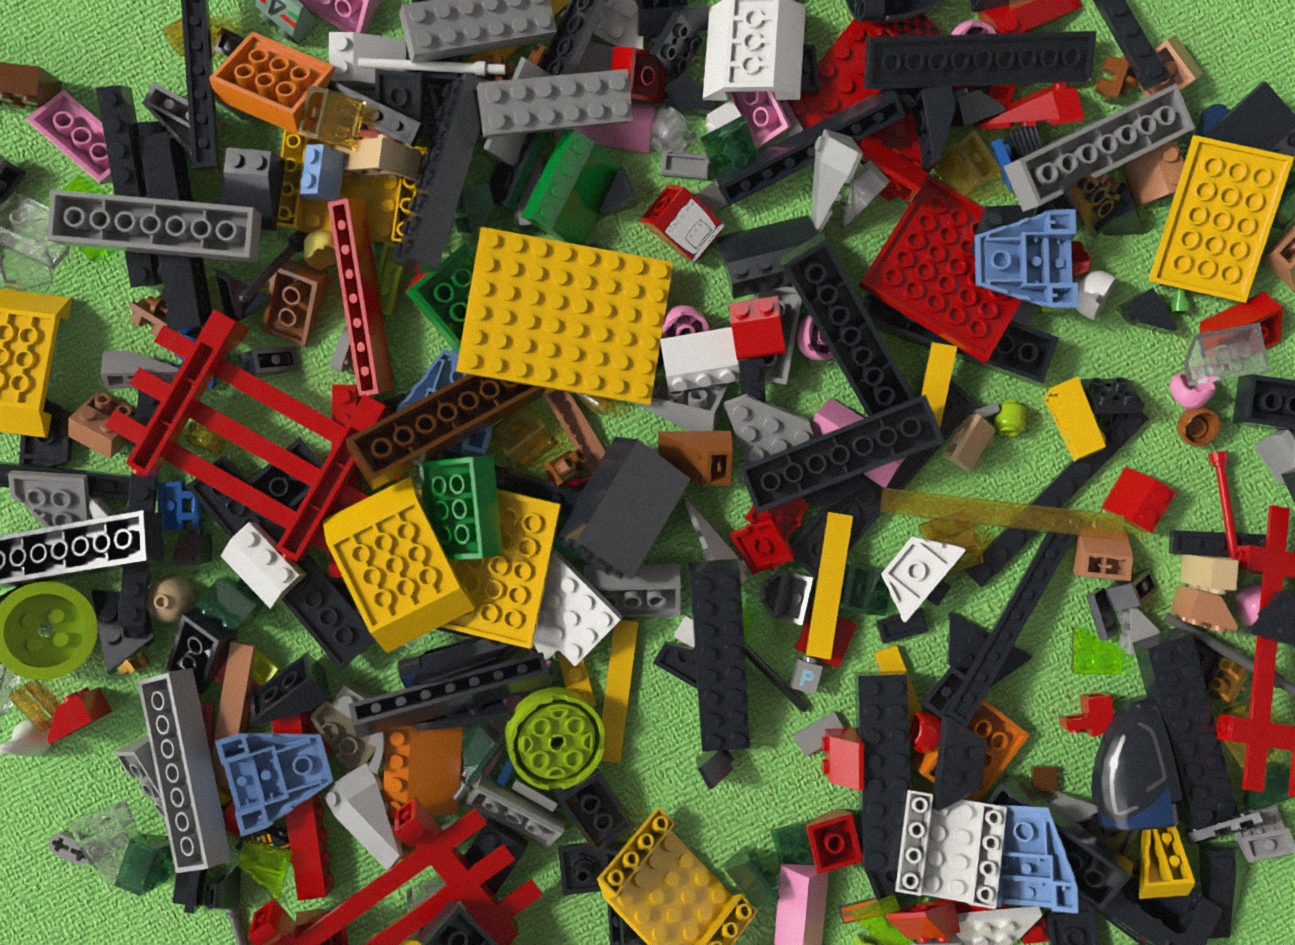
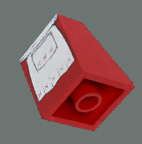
M671 184L664 188L638 220L685 260L695 262L703 257L706 247L720 236V230L724 226L685 187Z

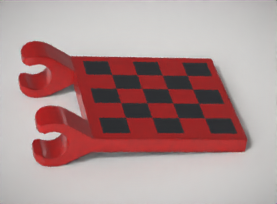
M923 14L896 23H875L868 35L870 37H879L884 31L890 36L941 35L942 31Z

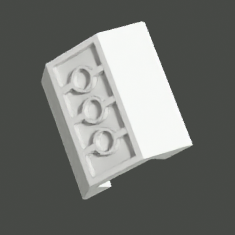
M722 0L712 6L709 10L703 100H727L728 92L774 91L776 100H800L806 6L794 0Z
M908 790L895 891L919 896L922 894L967 902L970 905L996 909L1007 807L960 800L941 811H936L932 808L933 794Z

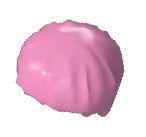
M1177 373L1172 377L1169 384L1173 398L1185 409L1204 407L1216 391L1213 382L1205 374Z

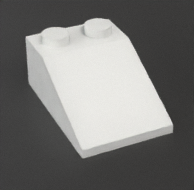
M329 32V64L335 66L331 80L349 89H375V69L359 68L358 59L407 60L406 40L355 32Z

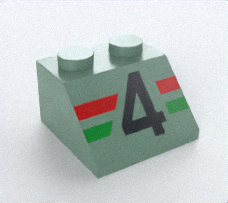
M256 0L255 7L261 13L259 17L270 27L272 24L276 25L279 28L277 32L287 41L293 39L299 44L317 23L306 7L298 0Z

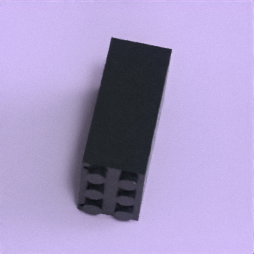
M614 437L556 536L562 540V546L573 552L576 550L581 553L579 556L581 559L590 564L594 562L599 566L598 570L605 575H612L620 580L623 577L633 579L691 479L639 439Z

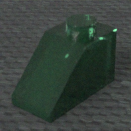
M1279 762L1267 763L1264 792L1247 790L1242 800L1243 805L1257 811L1293 798L1288 796L1291 768Z

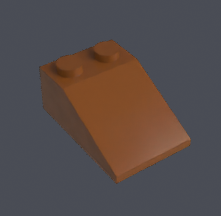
M289 259L271 277L268 296L272 298L266 302L261 331L306 347L326 297L330 274Z

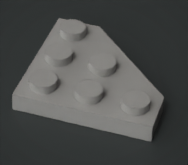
M744 394L724 402L747 464L815 438L808 418L787 412L786 409L771 403L767 404L757 400L751 395Z
M13 470L8 474L10 497L17 503L21 502L32 511L30 514L45 527L47 525L52 527L90 520L87 475Z

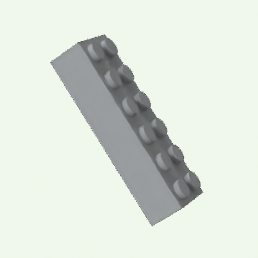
M430 0L404 4L399 14L411 64L551 41L557 33L550 0Z
M628 69L482 82L477 85L483 138L626 124L633 121Z

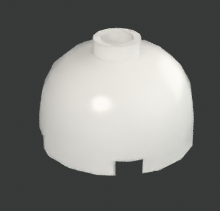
M1092 271L1087 273L1082 280L1077 278L1074 282L1078 283L1077 311L1089 319H1096L1107 303L1106 299L1109 293H1112L1117 277L1104 271Z

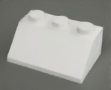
M731 327L660 339L669 393L739 381L738 360L736 358Z
M248 522L230 539L221 557L265 604L272 608L307 574L295 561L293 563L282 558V552L276 550L277 542L258 522Z

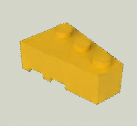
M1078 376L1050 388L1043 397V400L1073 461L1080 460L1105 448L1106 438L1098 428L1094 413L1090 408Z
M1176 826L1142 830L1139 899L1189 895L1195 881Z

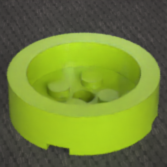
M57 582L28 584L12 592L0 604V662L8 670L21 677L33 680H49L62 677L78 668L89 657L98 637L96 612L89 600L70 586ZM49 623L53 626L54 632L50 637H42L39 634V627L42 624Z
M545 688L525 697L512 711L511 721L507 722L505 729V745L515 770L526 782L545 790H549V788L566 789L585 780L598 766L605 749V729L597 712L582 695L567 688ZM552 737H563V743L558 747L551 746Z

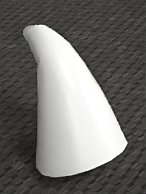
M35 719L19 723L13 730L12 740L0 744V753L24 757H35L46 753L51 746L47 742L50 731L49 727L42 721Z

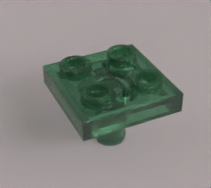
M743 115L700 137L713 175L732 166L736 169H743L748 163V158L757 154L747 120Z
M815 818L770 830L780 866L781 864L815 865L811 846L809 847L808 845L809 838L806 825Z

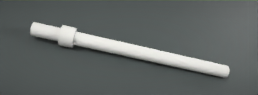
M358 59L359 68L468 72L475 73V76H486V74L505 75L506 72L505 65L486 64V61H475V63L424 61L411 64V60Z

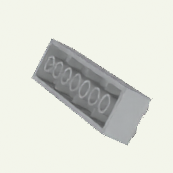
M1176 83L1004 166V169L1024 212L1064 194L1059 184L1077 166L1096 178L1195 129Z
M51 189L47 240L64 246L258 263L262 213L252 207Z
M193 668L139 680L138 686L176 873L208 869L232 860Z

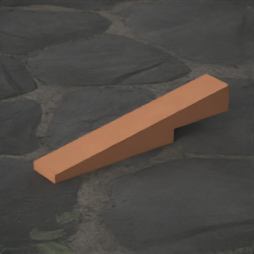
M543 389V396L576 450L580 449L587 458V461L584 463L590 473L593 474L606 451L570 392L554 390L546 393Z
M235 640L230 643L211 753L216 785L227 789L230 786L224 765H221L215 741L247 732L256 645Z

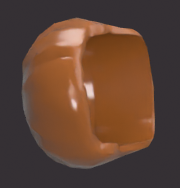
M1205 406L1196 409H1186L1177 421V434L1185 444L1205 447L1219 435L1221 420L1214 411Z

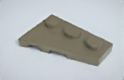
M327 698L323 704L317 707L310 716V719L325 741L332 747L338 760L348 770L347 773H350L365 764L377 747L368 744L371 735L357 739L352 719L331 706L333 702Z

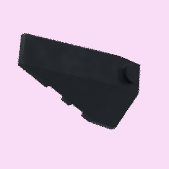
M1237 841L1198 843L1201 895L1222 908V914L1209 939L1230 938L1249 862Z

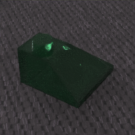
M488 723L464 726L461 730L464 733L462 735V751L465 779L469 785L499 746L500 731Z

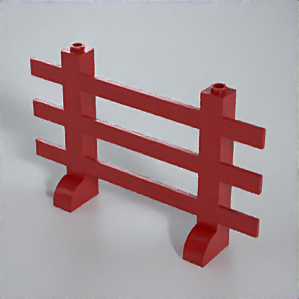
M213 310L196 342L163 325L154 342L182 357L185 361L171 384L141 367L137 369L129 384L159 400L160 404L147 427L114 409L105 427L136 444L125 464L133 468L132 473L145 478L146 476L156 477L164 462L167 461L286 528L276 550L282 552V558L294 563L295 560H304L312 544L332 554L326 543L323 520L328 518L336 502L350 507L369 497L347 484L357 464L347 450L346 439L392 415L395 410L379 400L364 394L344 427L224 359L228 350L235 349L251 329L217 310ZM215 376L334 443L335 445L322 468L314 466L201 402L200 399L212 378ZM189 418L311 486L298 510L291 509L176 444ZM402 474L396 477V479L400 480Z
M1269 505L1265 548L1253 545L1237 546L1233 554V559L1238 560V571L1263 575L1259 611L1268 604V600L1275 591L1283 590V579L1295 581V553L1286 551L1290 508ZM1257 637L1249 719L1219 714V721L1216 725L1217 739L1246 744L1242 789L1264 792L1268 747L1292 751L1288 796L1295 797V726L1270 722L1278 642Z
M414 797L395 811L394 833L406 845H415L416 851L304 931L279 902L273 898L254 912L248 939L254 945H320L431 865L447 885L364 945L400 944L433 920L449 900L454 903L460 900L474 917V921L498 945L512 943L519 935L518 924L513 917L540 898L543 892L531 879L500 901L485 881L515 860V857L505 844L499 846L473 866L456 847L487 824L476 808L472 809L445 830H442L420 801Z

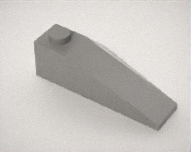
M824 129L822 136L818 137L815 144L811 222L818 235L822 232L832 214L833 202L840 201L843 195L841 192L844 183L849 184L863 155L852 137Z
M654 380L651 405H637L688 431H715L720 421L728 385L717 384L669 393L667 383Z
M688 499L683 501L707 560L738 558ZM738 559L742 583L747 580L745 574L749 573L744 559L740 561Z
M146 735L114 751V754L130 778L135 775L141 782V792L156 801L154 808L165 821L149 736Z
M367 762L335 781L324 798L334 816L388 871L396 865L403 856L398 836L394 833L395 827L389 823L386 812L390 810L388 803H383L380 790L383 789L381 780L376 773L368 770L370 762Z

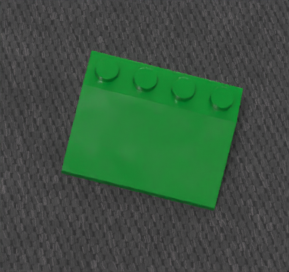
M576 129L564 130L521 217L562 242L584 246L600 215L599 210L620 167H623L597 143Z
M466 243L441 261L437 270L426 273L405 291L458 356L476 255Z
M493 455L423 462L419 464L423 508L448 560L478 559L503 555Z

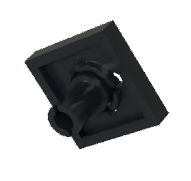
M674 11L661 34L653 35L658 39L651 38V46L653 48L650 51V55L672 80H676L687 70L703 40L684 16Z
M1094 377L1091 379H1081L1080 383L1088 403L1094 413L1098 414L1097 420L1106 424L1107 418H1109L1108 424L1112 423L1114 413H1143L1145 404L1128 378L1101 379Z
M588 842L558 845L563 896L601 891L597 878L605 870L604 849L596 854Z

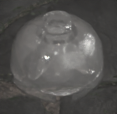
M663 105L654 114L649 124V134L652 139L651 145L658 152L663 151L672 155L683 153L696 141V134L694 131L690 134L687 129L690 124L678 111L672 107L666 110V105Z

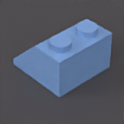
M324 144L306 145L301 179V199L303 201L339 200L345 152Z

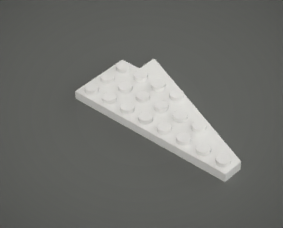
M553 547L533 643L538 653L543 652L546 662L559 650L576 666L623 616Z

